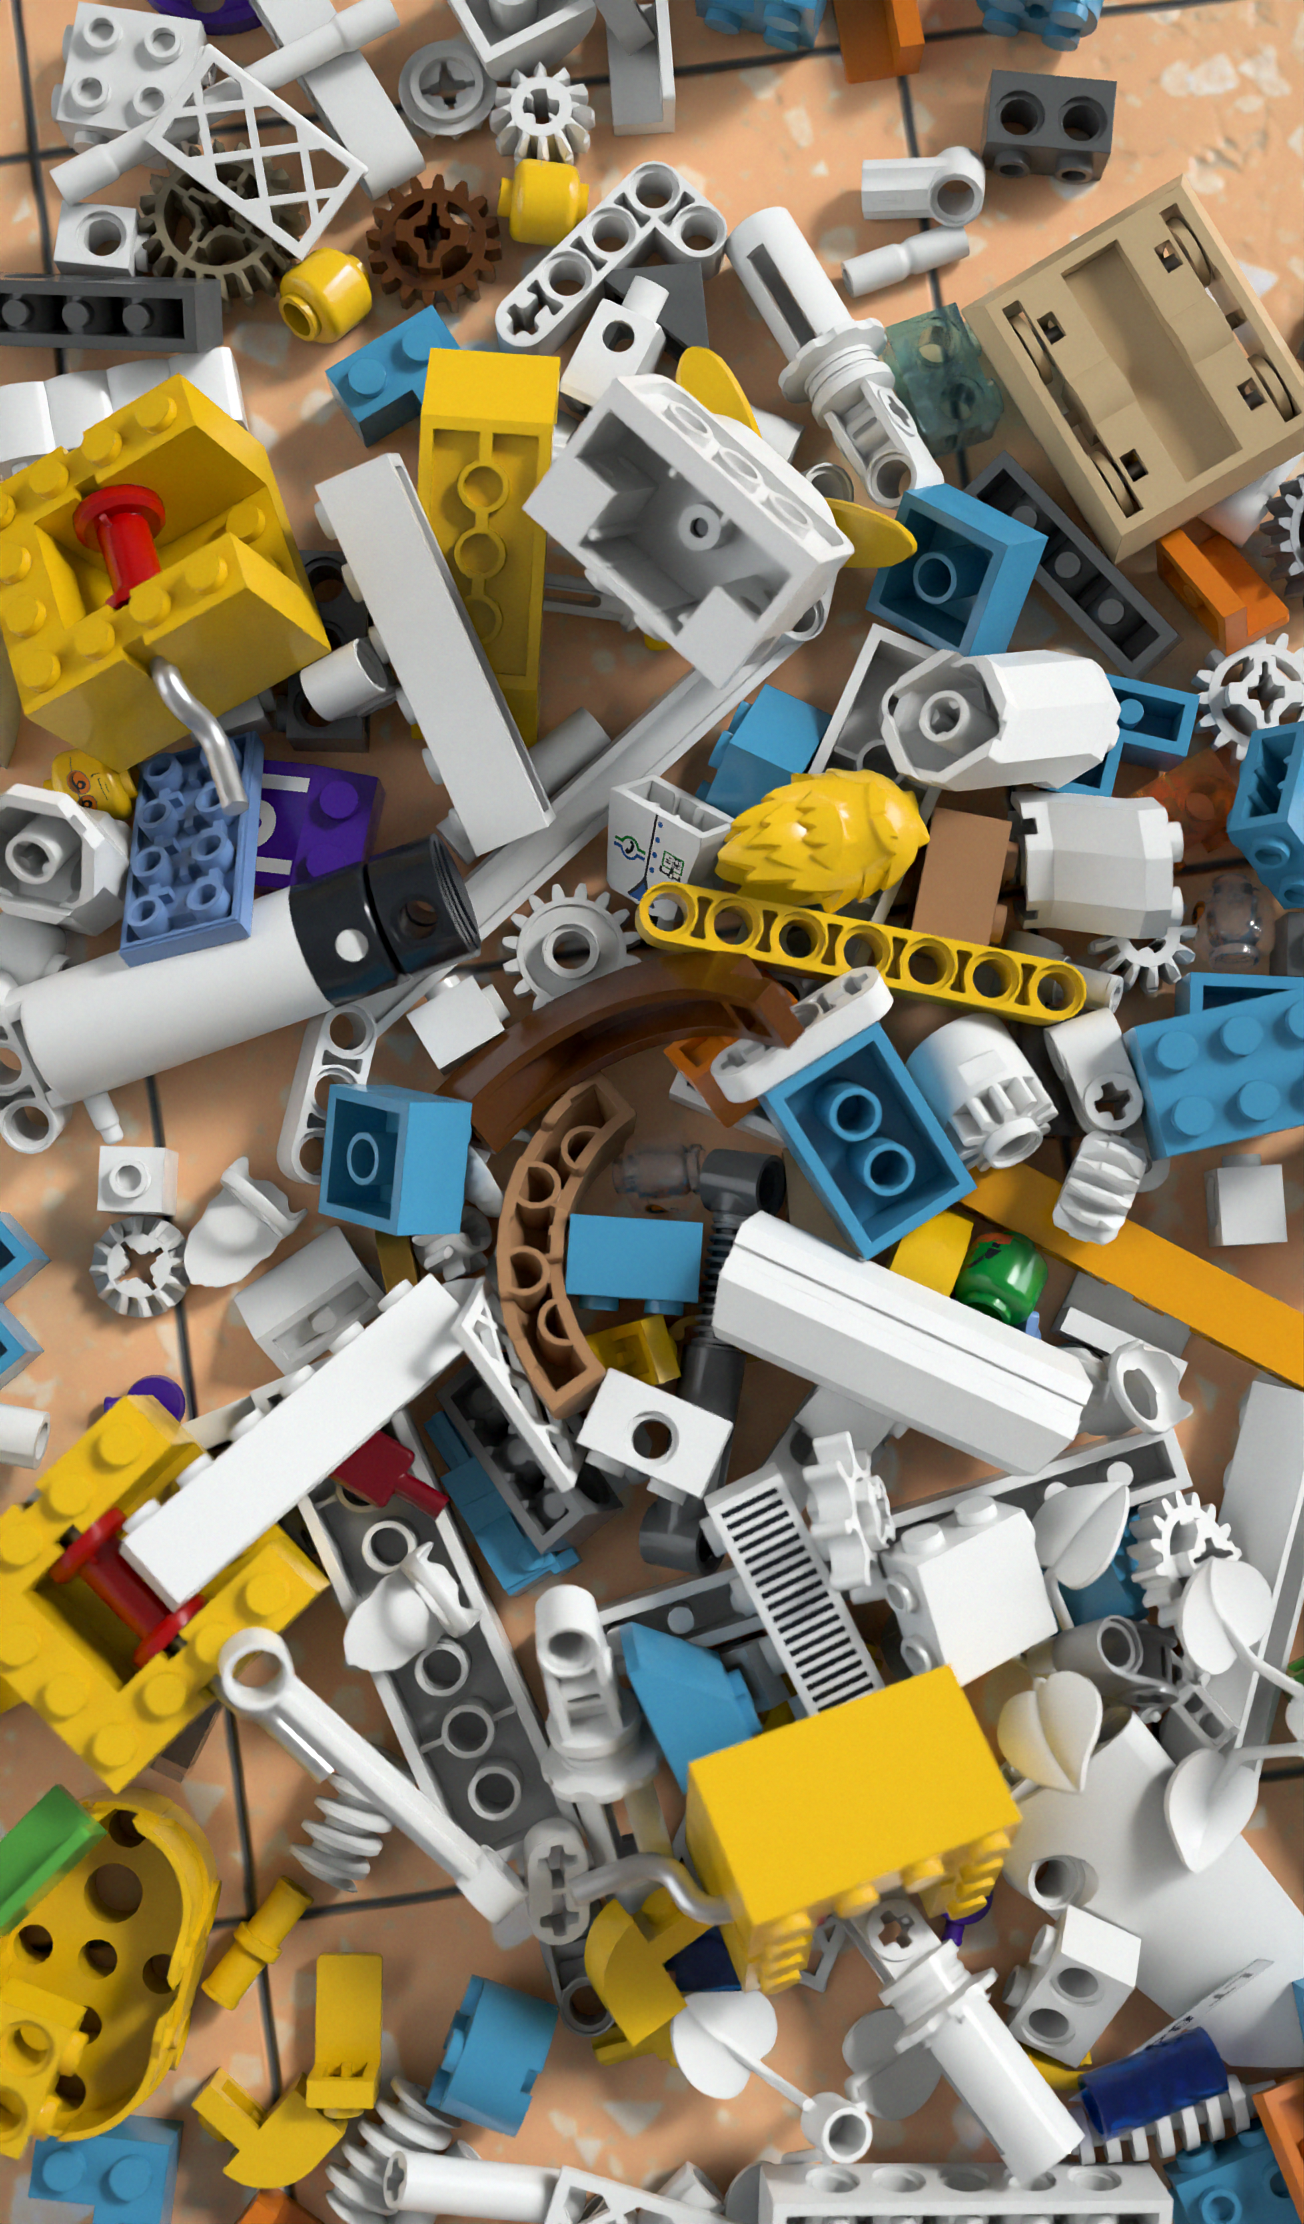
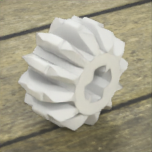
M539 61L534 69V77L528 79L521 72L514 69L511 75L512 88L497 87L494 100L495 106L498 109L491 111L489 115L490 129L494 134L498 135L496 138V148L502 157L514 155L515 168L524 159H536L573 166L572 152L587 154L590 147V135L587 132L595 126L594 110L586 106L588 103V91L584 84L570 86V73L567 72L565 67L550 78L547 77L546 69ZM547 117L549 118V123L536 124L535 119Z
M1183 903V915H1184V914L1186 913V911L1188 910V908H1187L1186 904ZM1192 925L1167 927L1165 937L1154 938L1147 947L1139 951L1132 946L1130 942L1132 938L1100 934L1106 938H1099L1090 942L1087 945V950L1092 955L1107 954L1109 960L1105 961L1097 970L1109 974L1115 969L1121 971L1120 976L1124 980L1123 992L1131 989L1138 976L1141 989L1144 994L1148 995L1158 990L1159 978L1169 985H1173L1181 979V974L1176 964L1189 965L1194 961L1196 954L1180 942L1193 939L1197 936L1198 932H1196L1197 927Z
M1094 1130L1086 1135L1076 1152L1052 1213L1054 1226L1069 1232V1236L1086 1243L1091 1241L1104 1246L1114 1240L1120 1227L1123 1226L1125 1217L1131 1208L1132 1201L1144 1174L1147 1163L1145 1150L1131 1144V1140L1114 1133L1109 1135Z

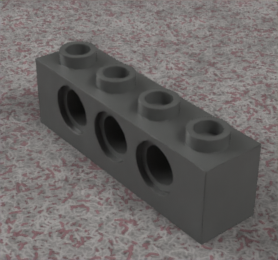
M0 272V346L199 353L224 344L221 279Z
M1003 450L962 491L1048 536L1034 578L1127 678L1141 681L1184 640L1007 451Z

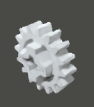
M1282 633L1272 645L1266 644L1264 636L1228 657H1225L1221 651L1213 648L1204 659L1209 670H1198L1192 678L1191 683L1198 689L1203 690L1202 693L1196 694L1201 695L1197 711H1203L1204 717L1193 727L1195 734L1211 731L1215 738L1211 742L1208 751L1214 754L1224 746L1231 749V766L1236 767L1246 757L1252 731L1279 726V717H1288L1291 713H1297L1294 723L1304 721V647L1298 649L1294 654L1286 650L1288 634ZM1243 663V670L1239 673L1240 682H1231L1226 687H1220L1226 672ZM1253 690H1257L1259 700L1269 701L1270 705L1264 711L1261 710L1259 700L1248 698V695ZM1227 719H1229L1237 728H1239V729L1242 731V733H1240L1239 731H1237V730L1227 721Z
M1180 1490L1151 1499L1152 1502L1139 1506L1137 1510L1141 1519L1131 1522L1129 1525V1529L1138 1540V1544L1127 1547V1554L1137 1560L1139 1565L1136 1566V1571L1131 1575L1132 1581L1141 1584L1142 1589L1147 1590L1142 1601L1144 1607L1148 1608L1156 1605L1159 1609L1158 1625L1162 1628L1174 1625L1177 1638H1179V1603L1183 1590L1195 1569L1201 1562L1209 1559L1210 1556L1238 1560L1242 1556L1241 1549L1234 1547L1232 1541H1227L1231 1531L1230 1525L1226 1523L1218 1526L1215 1522L1216 1507L1212 1503L1200 1507L1197 1493L1192 1492L1182 1496Z

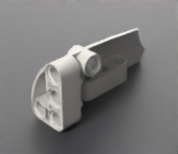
M1099 1694L1102 1703V1721L1099 1735L1087 1765L1082 1795L1063 1793L1041 1786L1016 1770L1008 1761H1005L999 1767V1770L1022 1818L1021 1825L1011 1845V1850L1007 1856L1002 1857L1004 1862L1002 1874L1006 1882L1038 1905L1056 1921L1067 1905L1070 1904L1141 1938L1135 1987L1175 2020L1202 2002L1256 1960L1275 1962L1186 2029L1230 2066L1304 2067V2042L1292 1986L1293 1981L1304 1978V1916L1241 1834L1237 1836L1220 1857L1198 1874H1194L1184 1867L1167 1826L1164 1808L1165 1791L1169 1779L1177 1766L1129 1705L1115 1698ZM1048 1861L1045 1875L1035 1883L1036 1871L1041 1864Z

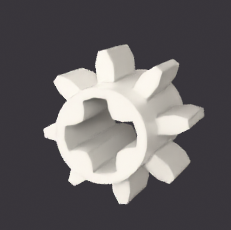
M463 1206L460 1234L415 1235L412 1238V1242L419 1263L429 1272L435 1274L443 1273L446 1282H449L463 1275L468 1276L487 1266L488 1261L482 1251L487 1249L492 1242V1232L488 1220L478 1209L472 1206Z

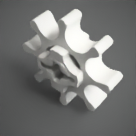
M848 1431L813 1439V1447L819 1465L803 1469L804 1479L813 1490L807 1496V1513L812 1520L810 1532L813 1541L816 1542L818 1553L824 1561L831 1560V1588L834 1593L850 1590L851 1600L854 1605L886 1599L883 1590L885 1575L878 1553L890 1547L889 1544L895 1542V1525L890 1516V1504L886 1496L885 1486L878 1475L871 1476V1453L868 1455L866 1448L853 1449L851 1435Z

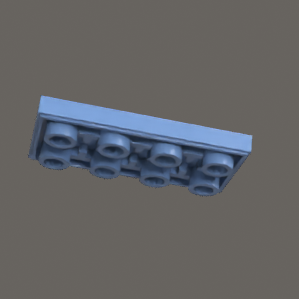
M256 731L227 737L249 803L247 811L240 815L228 816L223 813L202 746L176 753H160L140 763L138 797L136 798L119 955L129 968L251 937L265 745Z

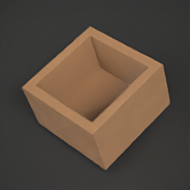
M935 807L926 825L930 841L918 849L903 929L993 947L994 943L999 944L1001 941L1007 916V906L997 904L999 891L1003 892L1006 880L1012 881L1019 853V843L1009 841L1012 822ZM913 952L911 956L934 960L929 954L924 952Z

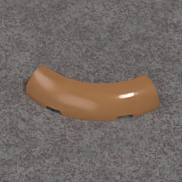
M601 1071L571 1087L545 1115L541 1127L530 1140L522 1157H519L505 1192L498 1224L496 1252L497 1284L505 1327L516 1357L530 1384L554 1420L566 1419L593 1404L606 1375V1370L593 1354L580 1331L570 1301L567 1299L562 1264L564 1241L570 1226V1215L575 1213L583 1196L602 1171L632 1145L637 1112Z

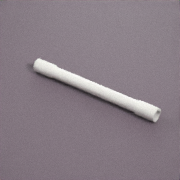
M361 0L335 14L323 26L247 66L243 70L273 92L345 52H353L401 26L390 0ZM227 77L203 90L205 104L243 99L240 84L231 77ZM194 96L191 97L185 107L196 106ZM233 113L207 116L208 126ZM160 115L106 144L96 145L50 170L49 172L67 205L71 206L112 184L126 171L158 155L159 152L146 143L144 138ZM198 117L175 120L164 136V139L174 146L200 132Z

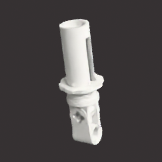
M766 208L742 221L728 236L725 254L790 363L782 370L778 380L785 399L790 403L796 404L807 401L812 403L811 412L816 422L824 429H831L838 449L853 466L866 488L868 496L875 504L898 511L902 499L899 493V482L902 475L908 469H910L911 482L908 490L944 484L942 471L917 433V427L912 416L892 391L895 384V377L885 362H881L878 359L888 340L884 334L885 329L881 322L875 318L855 321L851 317L786 208Z
M560 1585L553 1587L540 1596L535 1606L537 1658L543 1673L550 1713L546 1721V1730L551 1744L541 1759L544 1781L553 1786L554 1794L557 1797L571 1803L576 1802L596 1869L630 1855L650 1851L669 1855L675 1859L653 1779L659 1773V1764L665 1756L647 1715L640 1712L636 1697L629 1690L621 1687L615 1658L611 1647L607 1646L594 1598L589 1592L578 1586ZM622 1797L633 1830L632 1833L621 1836L611 1803L622 1799ZM642 1881L606 1895L605 1899L609 1903L616 1898L627 1913H636L642 1908L644 1901L650 1894L665 1886L657 1881Z
M900 1886L877 1894L879 1903L859 1915L840 1919L836 1911L830 1913L840 1922L862 1956L884 1984L878 1993V1997L885 2007L888 2005L894 2006L895 2012L898 2016L902 2017L905 2027L895 2040L893 2047L898 2054L903 2053L915 2044L919 2046L916 2051L924 2049L927 2051L999 2152L1001 2158L1020 2185L1027 2184L1042 2175L1082 2141L1085 2134L989 2004L988 2000L991 1993L986 1994L985 1990L998 1977L993 1968L973 1975L968 1970H965L962 1961L957 1959L956 1953L959 1951V1948L950 1938L940 1942L919 1910L913 1905ZM895 1920L900 1925L902 1931L895 1938L896 1942L885 1946L880 1941L878 1934L885 1928L884 1924Z

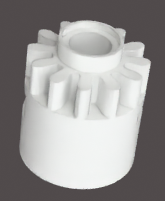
M972 1014L946 1024L922 1041L906 1062L905 1067L967 1170L977 1165L980 1172L987 1170L990 1166L995 1169H1003L1025 1160L1041 1145L1043 1135L1050 1132L1051 1127L1048 1121L1058 1115V1111L1036 1073L1001 1019L994 1014Z

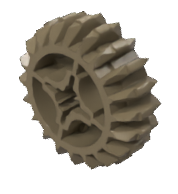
M215 138L212 145L213 154L226 152L223 143ZM240 141L234 151L245 150L248 147ZM190 143L188 149L189 157L201 156L198 147ZM271 158L262 159L268 197L298 193L295 189H289L291 181L288 173L283 168L273 170ZM170 160L166 163L171 174L168 178L151 174L149 183L156 195L140 196L139 206L146 217L137 220L139 232L153 234L142 244V247L147 250L148 263L154 265L152 272L155 277L221 279L222 312L228 315L233 307V299L242 297L246 307L253 310L256 305V298L254 296L256 291L262 289L265 294L276 297L278 289L273 278L275 276L283 278L293 268L289 259H297L294 255L269 236L265 235L263 240L256 236L253 226L250 225L247 219L213 193L208 194L210 193L209 190ZM253 160L215 165L218 180L243 200L259 198ZM303 204L271 207L273 223L299 242L300 239L298 237L304 235L307 231L305 217L298 213L301 211ZM182 215L189 219L192 229H194L189 238L192 246L185 255L175 247L176 229ZM230 260H240L232 264L222 265Z

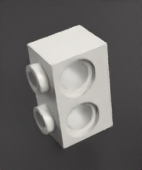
M1068 1904L1053 1927L1048 1924H1044L1041 1927L1031 1948L1030 1961L1025 1968L1017 1964L1012 1969L1002 1993V2002L1009 2005L1005 2026L1016 2040L1077 2068L1135 1989L1141 1938Z

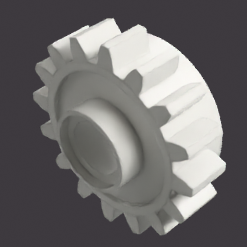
M579 883L574 897L565 898L559 884L552 885L553 901L546 904L536 895L532 894L528 899L533 914L528 918L524 915L513 913L511 917L512 924L520 931L519 937H504L502 942L504 949L517 954V958L503 964L505 974L509 976L522 975L523 979L517 983L513 991L518 999L526 997L531 993L536 997L532 1007L533 1012L587 982L616 970L641 963V959L634 955L626 954V950L640 944L638 932L623 933L622 928L630 920L628 910L623 909L611 914L608 911L611 903V894L605 891L595 902L588 900L586 884ZM578 940L589 948L590 956L583 966L577 969H566L558 965L554 960L556 949L565 941Z

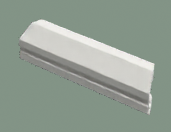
M762 1210L741 1224L729 1257H727L719 1275L712 1319V1327L717 1338L1016 1477L1037 1475L1075 1438L1083 1406L1087 1405L1093 1388L1078 1357L876 1263L865 1260L861 1256Z

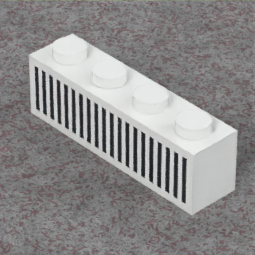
M775 1462L703 1497L710 1516L699 1521L701 1528L715 1556L719 1557L728 1552L739 1573V1576L729 1580V1584L744 1615L748 1617L758 1612L769 1634L759 1639L758 1642L775 1677L788 1672L798 1692L797 1695L787 1699L796 1720H803L886 1688L840 1593H834L831 1588V1575L817 1551L812 1536Z

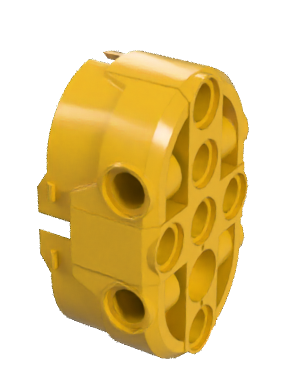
M124 1787L117 1794L111 1789L101 1790L77 1800L108 1833L9 1935L0 1937V1990L13 1977L79 2005L93 2008L99 2014L102 2022L101 2030L97 2032H88L81 2027L78 2032L88 2035V2040L73 2073L83 2080L86 2087V2095L72 2097L62 2090L59 2081L52 2094L53 2097L62 2100L61 2108L49 2133V2136L59 2137L56 2141L69 2142L91 2138L118 2125L155 2092L169 2070L177 2071L185 2049L191 2024V2009L196 1999L209 1943L208 1936L212 1929L220 1900L222 1880H218L214 1854L198 1824L184 1809L176 1805L173 1800L148 1788ZM121 1810L137 1813L132 1822L137 1831L145 1837H132L122 1829L120 1824ZM121 1864L130 1868L139 1877L143 1888L142 1901L139 1907L132 1910H117L108 1906L100 1898L96 1887V1879L101 1866ZM28 1925L42 1926L51 1934L53 1940L51 1952H39L32 1948L26 1937ZM97 1939L109 1942L115 1948L117 1965L104 1967L97 1964L89 1952L90 1941ZM167 1954L172 1957L167 1977L168 1981L161 1979L155 1973L152 1966L153 1956ZM34 2026L21 2027L22 2037L30 2047L38 2050L49 2048L47 2037L40 2029ZM0 2091V2107L8 2113H22V2106L19 2100L9 2092Z

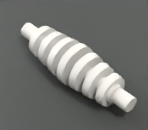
M1225 2074L1220 2076L1222 2091L1216 2092L1210 2077L1200 2076L1194 2077L1196 2097H1190L1183 2078L1168 2079L1167 2084L1171 2102L1165 2103L1159 2084L1156 2080L1142 2083L1145 2108L1140 2109L1134 2092L1129 2087L1117 2092L1120 2113H1112L1106 2096L1093 2100L1094 2119H1086L1081 2105L1068 2109L1070 2115L1085 2134L1082 2141L1070 2153L1072 2156L1078 2155L1081 2165L1095 2164L1094 2147L1102 2146L1108 2163L1122 2162L1120 2142L1127 2141L1135 2161L1149 2160L1146 2136L1152 2135L1156 2150L1161 2159L1175 2156L1173 2130H1178L1186 2151L1200 2147L1198 2125H1204L1211 2142L1225 2138L1224 2119L1230 2120L1235 2133L1250 2128L1249 2118L1253 2117V2113H1257L1251 2095L1276 2085L1274 2080L1246 2086L1245 2083L1239 2082L1236 2074Z

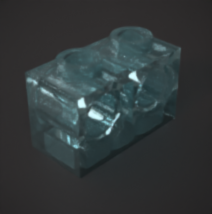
M956 302L885 327L884 334L888 340L881 353L883 361L889 366L895 377L894 389L898 399L912 416L917 427V433L932 458L937 459L992 439L1000 419V414L1004 412L1002 395L993 377L985 379L978 361V357L982 355L981 345L967 322H963ZM927 344H935L945 349L949 358L941 362H933L923 357L919 348ZM947 401H959L968 407L971 416L960 420L953 419L943 412L941 404Z

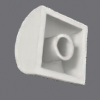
M447 0L487 74L492 79L502 82L511 81L514 69L521 72L524 76L530 77L534 75V69L539 61L545 69L560 61L581 43L589 33L596 18V5L593 0Z

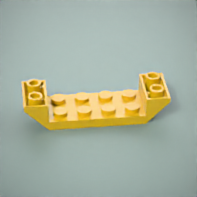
M430 348L421 410L417 495L526 747H533L538 742L541 700L539 674L548 532L527 514L522 507L552 466L554 424H557L561 357ZM419 724L411 725L412 739L425 740Z

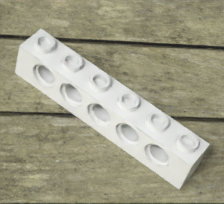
M1058 2162L1042 2175L1024 2185H1020L1005 2163L830 2164L828 2166L824 2164H761L757 2224H1172L1173 2199L1149 2162H1095V2164L1081 2165L1080 2162Z

